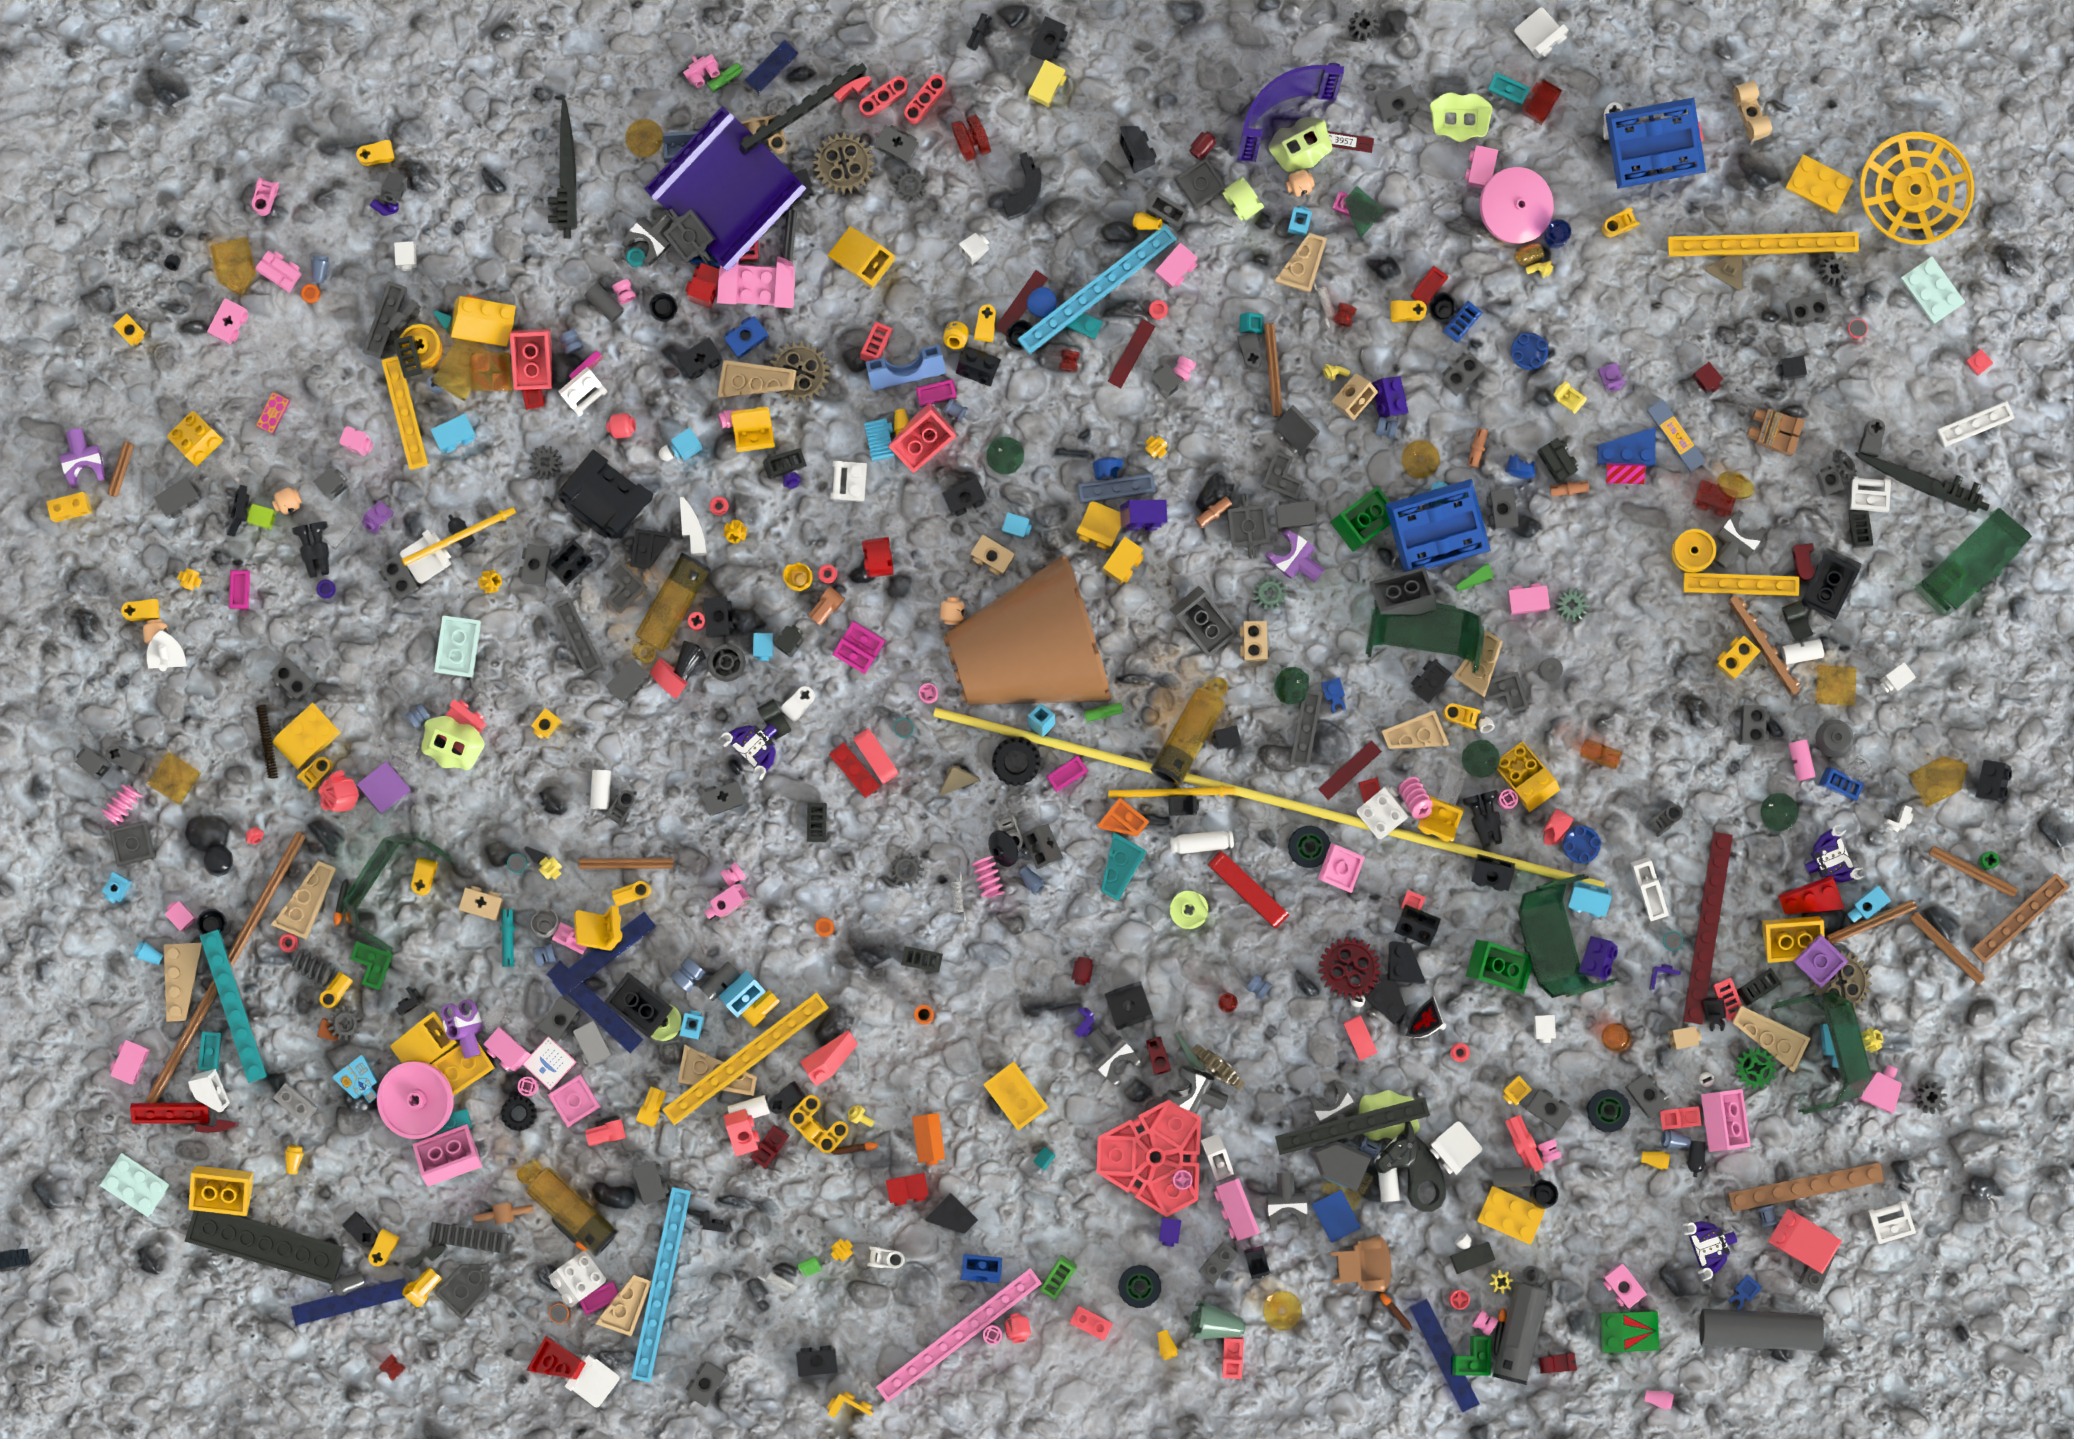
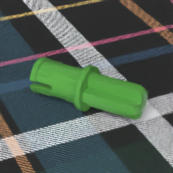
M735 63L724 72L720 71L721 74L707 82V84L715 93L726 83L730 84L729 81L742 73L743 69L739 63Z
M1115 703L1084 710L1087 722L1102 718L1106 720V717L1122 714L1123 708L1121 703Z

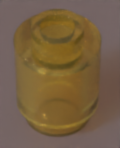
M1531 243L1517 248L1514 257L1517 264L1526 266L1540 261V258L1544 257V252L1540 243Z

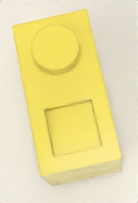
M1045 60L1028 92V98L1049 107L1059 86L1063 87L1067 79L1065 76L1066 70Z

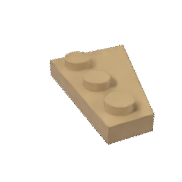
M1485 631L1453 675V678L1485 698L1503 643L1502 640Z

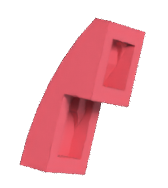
M866 76L849 82L834 93V99L840 104L852 91L859 96L872 83L871 78Z
M659 658L650 674L667 693L677 699L688 682L674 673V667Z
M1361 1015L1343 1022L1360 1061L1377 1053Z
M1700 1106L1660 1111L1662 1130L1702 1126Z
M1244 1337L1224 1338L1222 1378L1242 1379Z

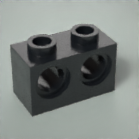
M573 539L546 564V567L566 587L593 559Z
M1405 904L1394 932L1430 947L1441 919Z

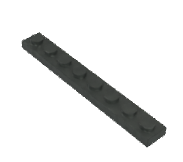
M863 63L858 66L856 64L847 70L848 73L843 76L841 74L836 76L831 84L821 86L816 94L813 96L809 94L798 106L796 104L792 105L787 109V113L782 116L780 114L771 120L772 123L766 126L764 124L760 126L754 135L745 136L741 140L740 152L745 155L834 96V93L844 85L863 77L867 70Z
M1423 1097L1277 1135L1275 1140L1279 1155L1428 1117L1430 1113L1426 1098Z

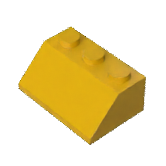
M459 296L454 303L450 337L507 347L514 324L516 306Z
M1820 916L1762 920L1763 942L1768 963L1793 961L1820 933L1825 937L1824 920Z
M195 1166L191 1172L189 1210L247 1216L253 1188L254 1172Z

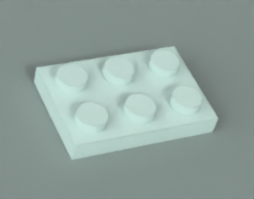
M1930 257L1900 278L1933 325L1965 303L1933 257Z
M442 616L435 673L473 678L481 628L480 620Z
M124 1153L120 1154L100 1184L101 1187L147 1217H150L171 1185Z

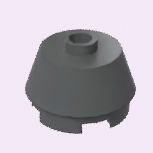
M721 644L711 651L707 664L714 678L719 681L730 682L742 675L745 670L746 659L743 652L737 646Z
M1836 719L1828 720L1821 724L1815 737L1818 749L1824 755L1833 758L1847 754L1854 742L1851 728L1845 722Z

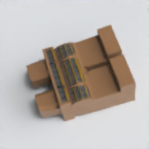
M1756 409L1752 420L1760 422V427L1758 429L1750 426L1746 436L1755 440L1754 444L1791 457L1795 452L1805 419L1794 418L1771 409L1766 411Z

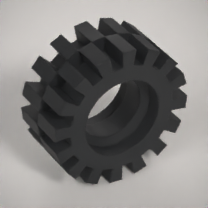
M524 1096L511 1097L502 1105L501 1119L505 1123L504 1125L511 1130L523 1131L534 1124L537 1117V1109L529 1098ZM516 1106H522L526 1110V1117L521 1121L514 1120L511 1115L512 1109Z

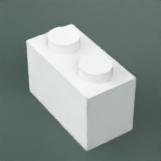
M1904 662L1880 678L1879 681L1885 693L1889 692L1891 695L1916 677Z

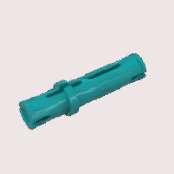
M501 909L502 967H508V959L509 967H515L513 909H508V917L507 909Z

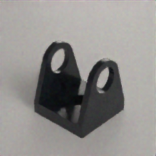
M1141 981L1104 994L1117 1031L1154 1018ZM1130 1000L1134 1003L1133 1011L1128 1012L1124 1009L1123 1004L1125 1001Z

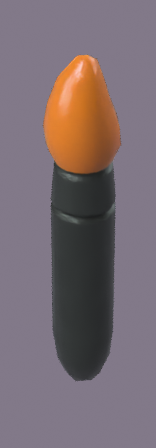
M347 879L342 882L336 912L333 916L335 926L342 920V912L349 888Z
M552 1217L553 1224L569 1240L575 1243L577 1248L587 1251V1245L561 1220Z
M1504 1308L1500 1310L1497 1318L1498 1323L1493 1348L1495 1356L1498 1354L1506 1320Z

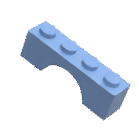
M939 344L921 348L919 356L912 363L903 366L892 365L884 357L865 362L872 391L946 373Z

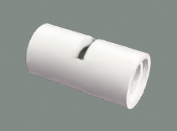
M1820 639L1781 647L1782 658L1787 665L1824 657L1823 645Z
M592 770L590 809H609L611 771Z
M765 1095L727 1106L729 1114L746 1109L748 1116L752 1115L753 1118L770 1114Z
M1393 1168L1384 1174L1378 1172L1381 1202L1399 1201L1397 1168Z

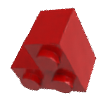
M701 263L700 267H696L692 282L688 281L685 289L690 302L712 308L718 291L720 269Z
M925 1173L886 1180L889 1201L894 1203L895 1206L907 1204L906 1200L914 1199V1202L926 1200L925 1196H929Z

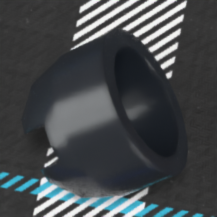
M170 254L166 257L164 266L169 270L176 271L180 266L181 260L178 255Z

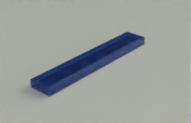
M644 911L620 929L622 931V939L611 951L595 948L554 979L552 983L561 995L565 997L655 929V924Z
M560 960L546 974L630 1054L644 1040L610 1007L604 1004V1001Z
M402 1278L354 1290L345 1296L335 1295L291 1306L295 1326L406 1298L402 1294L404 1287L407 1285L406 1279Z
M1424 1299L1410 1306L1409 1308L1461 1412L1463 1413L1479 1405L1480 1403L1465 1375H1452L1453 1355L1455 1354L1428 1300Z

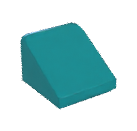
M434 310V315L449 333L453 318Z
M1249 312L1240 314L1239 332L1262 334L1263 314Z
M1043 1147L1033 1162L1043 1170H1046L1055 1158V1154L1046 1147Z

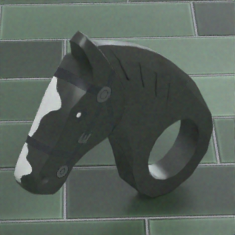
M1405 1122L1404 1131L1397 1135L1376 1157L1374 1166L1379 1173L1383 1174L1393 1168H1407V1198L1411 1205L1422 1212H1433L1442 1206L1446 1198L1444 1176L1428 1146L1414 1134L1411 1122ZM1429 1181L1435 1186L1436 1195L1431 1203L1425 1205L1419 1200L1417 1194L1419 1186L1423 1182Z

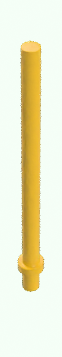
M510 507L504 511L500 510L496 515L401 559L402 564L406 566L494 523L507 520V517L516 514L515 509Z
M1224 785L1208 788L1108 790L1109 798L1220 795V797H1224V795H1235V787H1224Z

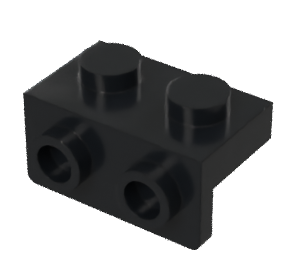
M966 346L958 362L956 374L991 387L1001 359Z
M1436 658L1433 662L1429 660L1422 668L1425 671L1422 676L1417 675L1410 683L1413 685L1410 690L1427 704L1430 703L1452 675Z
M1983 760L1975 797L2003 804L2004 799L2008 796V781L2012 778L2011 766L2002 762Z

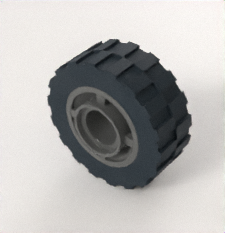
M12 1249L0 1252V1272L11 1271L30 1265L28 1249Z

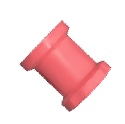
M694 612L688 617V624L692 630L700 631L705 628V618L701 613ZM699 617L702 623L695 626L692 621Z

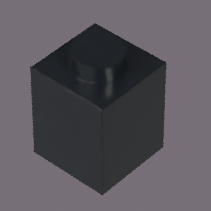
M1804 356L1781 359L1778 362L1779 365L1776 366L1777 375L1781 376V381L1804 378L1807 375Z
M1237 725L1214 730V735L1211 736L1213 746H1217L1218 751L1241 746Z

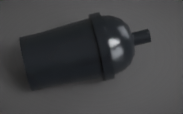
M451 514L448 516L450 519L448 531L452 535L468 528L465 524L466 522L461 518H453ZM471 534L457 542L464 549L476 540Z
M1691 1141L1686 1164L1688 1169L1693 1172V1177L1696 1178L1697 1173L1703 1171L1706 1166V1142Z

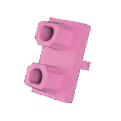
M712 54L706 58L702 56L698 60L695 55L691 58L694 62L688 65L689 69L683 72L689 83L693 84L696 88L704 85L705 81L702 77L707 74L711 78L720 75L719 65Z
M560 922L552 940L584 954L587 946L576 943L575 929Z

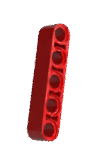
M1221 850L1208 863V866L1275 929L1289 916L1273 898Z

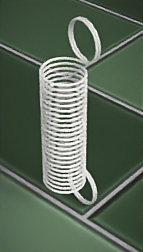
M1327 287L1319 288L1318 295L1323 304L1322 307L1324 310H1327L1324 313L1332 318L1331 315L1335 316L1336 314L1333 305L1332 307L1330 305L1331 299L1327 298L1329 297V293L1325 292ZM1326 317V318H1325L1326 324H1327L1328 328H1330V325L1328 324V323H1329L1328 318Z
M960 871V881H959V882H952V883H955V884L959 885L960 887L951 885V887L960 890V891H955V890L952 889V892H955V893L961 895V896H957V895L952 894L953 897H956V898L960 899V900H955V899H953V901H955V902L961 904V905H957V904H954V903H953V906H956V907L962 909V910H958V909H956V908H953L955 911H958V912H964V909L962 908V907H963V904H962L963 900H962V894H961V893H962V890H961L962 887H961V885H960V884H961V881H962L961 871Z
M773 1272L769 1274L777 1285L780 1284L786 1290H791L792 1292L790 1293L793 1297L802 1301V1299L794 1295L797 1290L794 1284L788 1283L782 1277L779 1278ZM757 1276L759 1279H761V1280H763V1281L766 1282L765 1279H763L762 1277Z

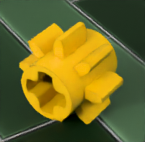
M1151 435L1145 441L1147 446L1144 449L1153 459L1156 456L1161 459L1167 453L1165 448L1168 445L1159 435L1156 438Z
M732 520L730 524H725L723 536L729 542L739 543L740 539L745 540L747 527H744L741 521Z
M186 568L185 572L180 571L177 577L181 581L179 586L193 591L194 586L199 588L202 579L198 578L200 573Z
M495 570L482 571V576L478 578L479 588L485 590V594L498 592L497 587L502 585L501 576L495 573Z
M840 1238L830 1247L833 1251L830 1255L835 1261L840 1259L844 1262L853 1254L851 1250L853 1245L848 1239L844 1242Z

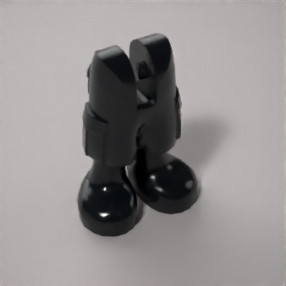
M327 521L309 524L314 545L310 543L308 525L292 528L293 534L298 536L303 546L299 550L309 577H317L315 565L317 562H319L322 576L329 575L328 544L322 542V533L328 528Z
M1497 790L1480 794L1486 812L1485 815H1482L1479 795L1464 798L1463 804L1469 806L1474 814L1471 821L1482 847H1490L1489 831L1492 833L1495 845L1501 844L1499 812L1493 809V801L1498 797Z

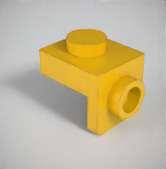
M1517 1076L1502 1090L1504 1093L1502 1097L1509 1105L1513 1103L1515 1106L1532 1089L1520 1076Z

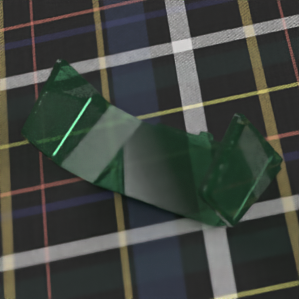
M1996 508L1989 513V518L1935 570L1915 585V590L1940 615L1947 616L1954 612L1975 592L1978 593L1995 576L1999 577L2003 573L2001 570L2032 537L2025 528L2013 520L2001 508Z
M1374 600L1373 609L1370 612L1365 654L1371 658L1373 646L1384 644L1457 655L1471 661L1472 673L1478 671L1484 642V626L1481 624V616L1465 609L1456 608V606L1436 603L1437 610L1419 615L1380 614L1376 600Z
M406 832L383 838L342 900L346 923L360 931L362 937L389 954L391 952L395 954V949L360 927L357 908L398 846L414 841L453 866L454 864L450 854L428 840H421Z
M1585 874L1537 886L1536 890L1523 893L1518 914L1526 945L1524 950L1525 953L1528 952L1533 974L1537 979L1538 985L1551 998L1562 995L1569 997L1614 985V981H1618L1617 978L1593 984L1585 975L1579 973L1580 962L1562 900L1566 885L1589 879V876H1585Z
M1834 991L1819 995L1811 993L1779 1001L1771 1007L1772 1010L1810 1001L1822 1009L1826 1016L1843 1087L1836 1100L1799 1109L1798 1113L1802 1112L1803 1115L1842 1105L1845 1101L1862 1097L1872 1078L1853 1003Z

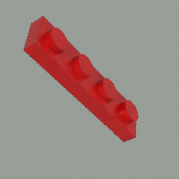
M131 1103L130 1105L132 1124L210 1122L209 1106L203 1103Z

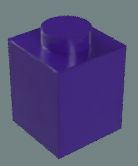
M1161 1218L1158 1241H1163L1162 1245L1174 1247V1243L1178 1244L1181 1220Z

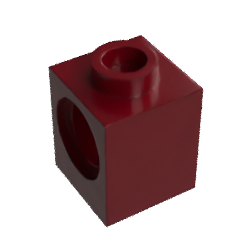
M1710 362L1706 363L1692 375L1693 379L1706 394L1710 390L1714 393L1722 386L1720 382L1723 378Z

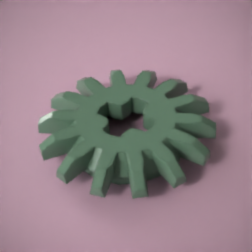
M1266 576L1267 581L1264 582L1261 578V585L1255 584L1258 591L1253 590V593L1258 594L1257 597H1254V600H1260L1257 605L1265 604V610L1268 605H1270L1271 610H1274L1273 605L1275 604L1280 608L1281 606L1278 602L1285 603L1286 600L1282 599V596H1287V593L1282 592V590L1286 589V586H1280L1283 581L1280 580L1276 583V577H1273V580L1270 581L1269 576ZM1269 588H1272V591L1276 593L1271 599L1268 598V595L1264 594Z
M1568 588L1567 594L1562 590L1561 592L1564 596L1557 595L1556 598L1560 599V602L1554 603V605H1559V608L1555 609V611H1561L1562 613L1559 617L1562 618L1565 615V621L1567 622L1569 617H1572V622H1575L1576 616L1581 620L1580 614H1587L1583 609L1589 608V605L1584 604L1585 601H1588V598L1582 599L1581 597L1584 595V592L1578 595L1577 588H1575L1574 593H1572L1571 588ZM1571 599L1577 604V607H1574L1573 610H1570V607L1566 605Z

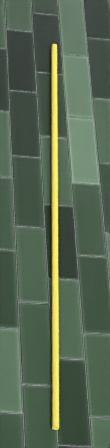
M935 707L934 717L1010 737H1024V739L1030 740L1033 743L1154 774L1150 768L1155 764L1048 736L1041 737L1037 733ZM1186 772L1181 778L1182 782L1205 788L1220 787V785L1235 787L1236 796L1370 830L1365 822L1358 817ZM1395 828L1387 834L1473 858L1480 854L1515 863V869L1569 883H1574V880L1600 887L1605 886L1603 881L1450 841L1446 842L1435 837L1400 828Z

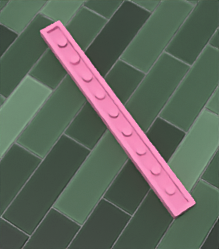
M1029 1268L876 1386V1388L888 1403L1042 1284L1032 1269Z

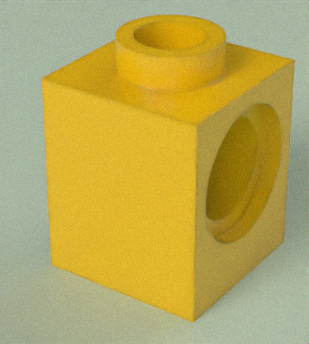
M127 313L113 325L131 346L138 344L144 338L145 332ZM129 327L135 328L132 335L126 334Z
M544 708L531 727L534 728L533 733L539 738L545 737L549 739L562 721ZM544 720L550 722V727L547 730H542L540 727L541 722Z

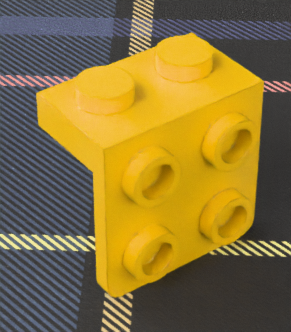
M768 407L741 409L731 412L737 452L775 447Z
M191 411L167 435V438L196 467L224 441L195 411Z
M1091 501L1077 529L1076 536H1079L1078 539L1083 542L1089 543L1091 541L1097 544L1096 547L1107 550L1108 548L1112 550L1121 528L1120 512Z
M1428 795L1433 803L1432 811L1426 818L1419 819L1417 828L1422 833L1436 835L1443 841H1454L1464 808Z
M611 905L604 915L577 910L574 913L576 943L611 951L622 939L619 906Z
M846 1390L844 1393L840 1391L837 1398L832 1397L827 1406V1409H829L828 1415L835 1418L844 1401L872 1416L874 1410L871 1409V1404L864 1400L861 1403L854 1399L855 1395Z

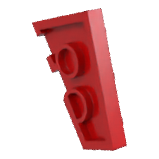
M1833 875L1778 895L1785 914L1845 909Z
M545 1336L527 1371L577 1380L586 1362L553 1339Z

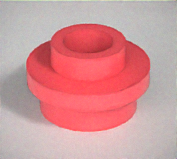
M719 496L711 500L709 507L714 515L721 516L728 511L729 505L725 498ZM718 503L723 505L720 510L716 509V504Z
M826 564L820 567L818 577L823 583L829 584L836 580L837 571L834 566ZM826 571L831 572V576L829 578H826L824 576V573Z
M258 827L248 830L245 834L246 842L248 844L261 842L264 836L263 830H260Z
M291 933L282 935L279 940L281 950L287 953L295 951L299 944L298 938ZM289 939L292 940L290 947L286 946V941Z
M1456 1043L1450 1050L1452 1059L1457 1062L1467 1060L1470 1054L1468 1046L1464 1043ZM1457 1049L1463 1050L1462 1056L1456 1054Z

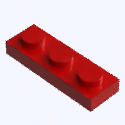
M844 742L829 754L865 798L881 787Z

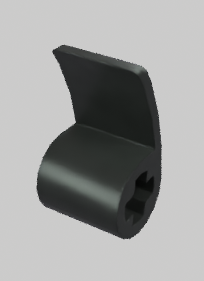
M1800 600L1782 607V613L1795 641L1813 635L1805 617V608Z
M774 699L757 708L766 725L770 723L777 730L773 735L775 740L791 732L789 724Z

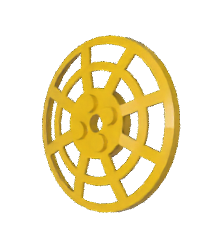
M1926 132L1901 133L1881 143L1867 159L1860 178L1861 203L1871 223L1887 237L1910 245L1934 243L1952 234L1967 217L1974 197L1972 171L1963 154L1946 139ZM1922 139L1937 145L1931 154L1923 151H1908L1906 140ZM1898 142L1900 154L1892 157L1883 167L1874 161L1876 156L1885 148ZM1943 148L1956 158L1963 173L1952 176L1948 167L1938 158ZM1910 157L1925 158L1927 162L1923 168L1912 167ZM1902 159L1904 170L1898 176L1888 171L1894 163ZM1934 164L1942 170L1946 178L1936 180L1930 172ZM1871 168L1878 173L1875 185L1876 196L1866 198L1865 180L1867 172ZM1883 177L1893 183L1892 193L1881 194ZM1966 180L1967 197L1963 210L1952 206L1955 197L1954 183ZM1911 186H1918L1920 193L1918 195L1912 194L1910 191ZM1944 186L1949 187L1947 203L1937 199L1939 188ZM1894 200L1898 207H1900L1896 217L1888 211L1884 202ZM1878 204L1884 215L1892 221L1888 231L1875 220L1868 206ZM1932 205L1942 210L1937 217L1928 221L1925 211ZM1907 212L1917 213L1920 223H1907L1902 220ZM1947 213L1958 217L1948 230L1940 235H1933L1930 226L1940 222ZM1899 226L1908 229H1923L1926 239H1906L1896 236L1895 233Z

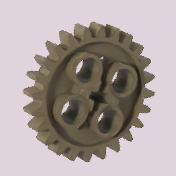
M843 132L841 138H839L837 133H835V139L828 136L829 142L822 141L824 147H817L820 154H814V157L818 159L813 161V165L818 166L814 169V173H820L817 175V180L823 179L821 185L828 184V191L833 187L835 194L839 189L843 195L847 189L852 194V188L854 187L857 191H860L859 185L861 184L865 187L864 180H871L868 173H874L873 169L869 168L875 166L874 162L869 161L874 158L873 154H868L871 148H865L866 141L860 144L859 136L854 140L852 133L849 138H846L845 132ZM839 148H842L849 174L848 180L845 178L841 164ZM852 148L856 150V153L853 156L846 155L847 149ZM830 153L837 154V158L834 161L828 160L827 156ZM857 166L861 170L858 174H852L850 172L851 168ZM840 171L842 176L839 179H835L832 177V173Z
M793 341V347L791 348L788 344H785L786 350L784 351L779 348L781 354H774L777 360H772L770 363L774 367L783 368L784 366H789L797 371L802 368L804 373L814 375L815 379L803 374H799V376L796 374L793 390L782 391L781 397L784 398L788 395V401L790 402L795 398L796 403L799 402L800 398L806 403V397L813 401V394L820 396L818 390L825 391L823 383L829 384L825 377H829L831 374L825 370L830 369V366L824 365L828 359H821L824 355L823 351L817 353L818 347L815 346L811 349V343H808L805 347L803 341L800 342L799 346ZM797 356L799 361L794 365L790 364V357ZM810 362L817 364L816 369L813 371L807 370V365ZM803 380L810 381V385L806 389L800 387V383Z
M1851 952L1844 956L1848 962L1839 970L1840 978L1845 980L1842 983L1845 993L1844 999L1841 996L1840 985L1836 984V981H1839L1837 973L1822 988L1812 979H1808V981L1814 984L1809 987L1810 990H1815L1811 996L1819 997L1816 1001L1818 1004L1822 1001L1824 1002L1822 1008L1825 1009L1829 1005L1830 1012H1833L1834 1008H1836L1837 1013H1841L1842 1008L1846 1013H1848L1849 1007L1856 1010V1003L1862 1006L1861 998L1868 999L1864 993L1871 992L1866 988L1868 985H1872L1871 982L1867 981L1872 975L1865 973L1869 967H1862L1864 961L1857 962V955L1851 958ZM1847 965H1850L1852 967V973L1848 976H1845L1843 973V968ZM1850 984L1856 986V992L1852 995L1847 992V987ZM1835 988L1837 996L1831 999L1828 996V992L1830 989Z
M1198 1044L1191 1050L1199 1058L1198 1061L1219 1081L1227 1085L1230 1084L1238 1091L1245 1085L1237 1076L1238 1073L1231 1068L1232 1066L1218 1054H1214L1208 1049L1206 1051Z

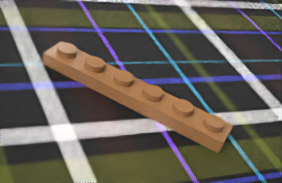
M1737 595L1727 601L1759 650H1761V653L1789 695L1793 696L1799 692V682L1795 677L1790 676L1788 673L1789 668L1784 661H1780L1776 648L1773 645H1769L1766 640L1768 638L1763 629L1759 630L1755 624L1757 623L1756 618L1745 609L1746 604L1741 597L1738 598Z
M2055 873L1970 950L1982 964H1985L2070 887Z

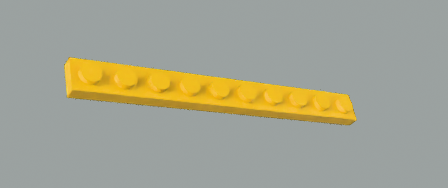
M1858 232L1675 236L1667 238L1668 257L1844 253L1859 251Z
M816 992L663 1108L662 1111L675 1126L820 1016L829 1007Z

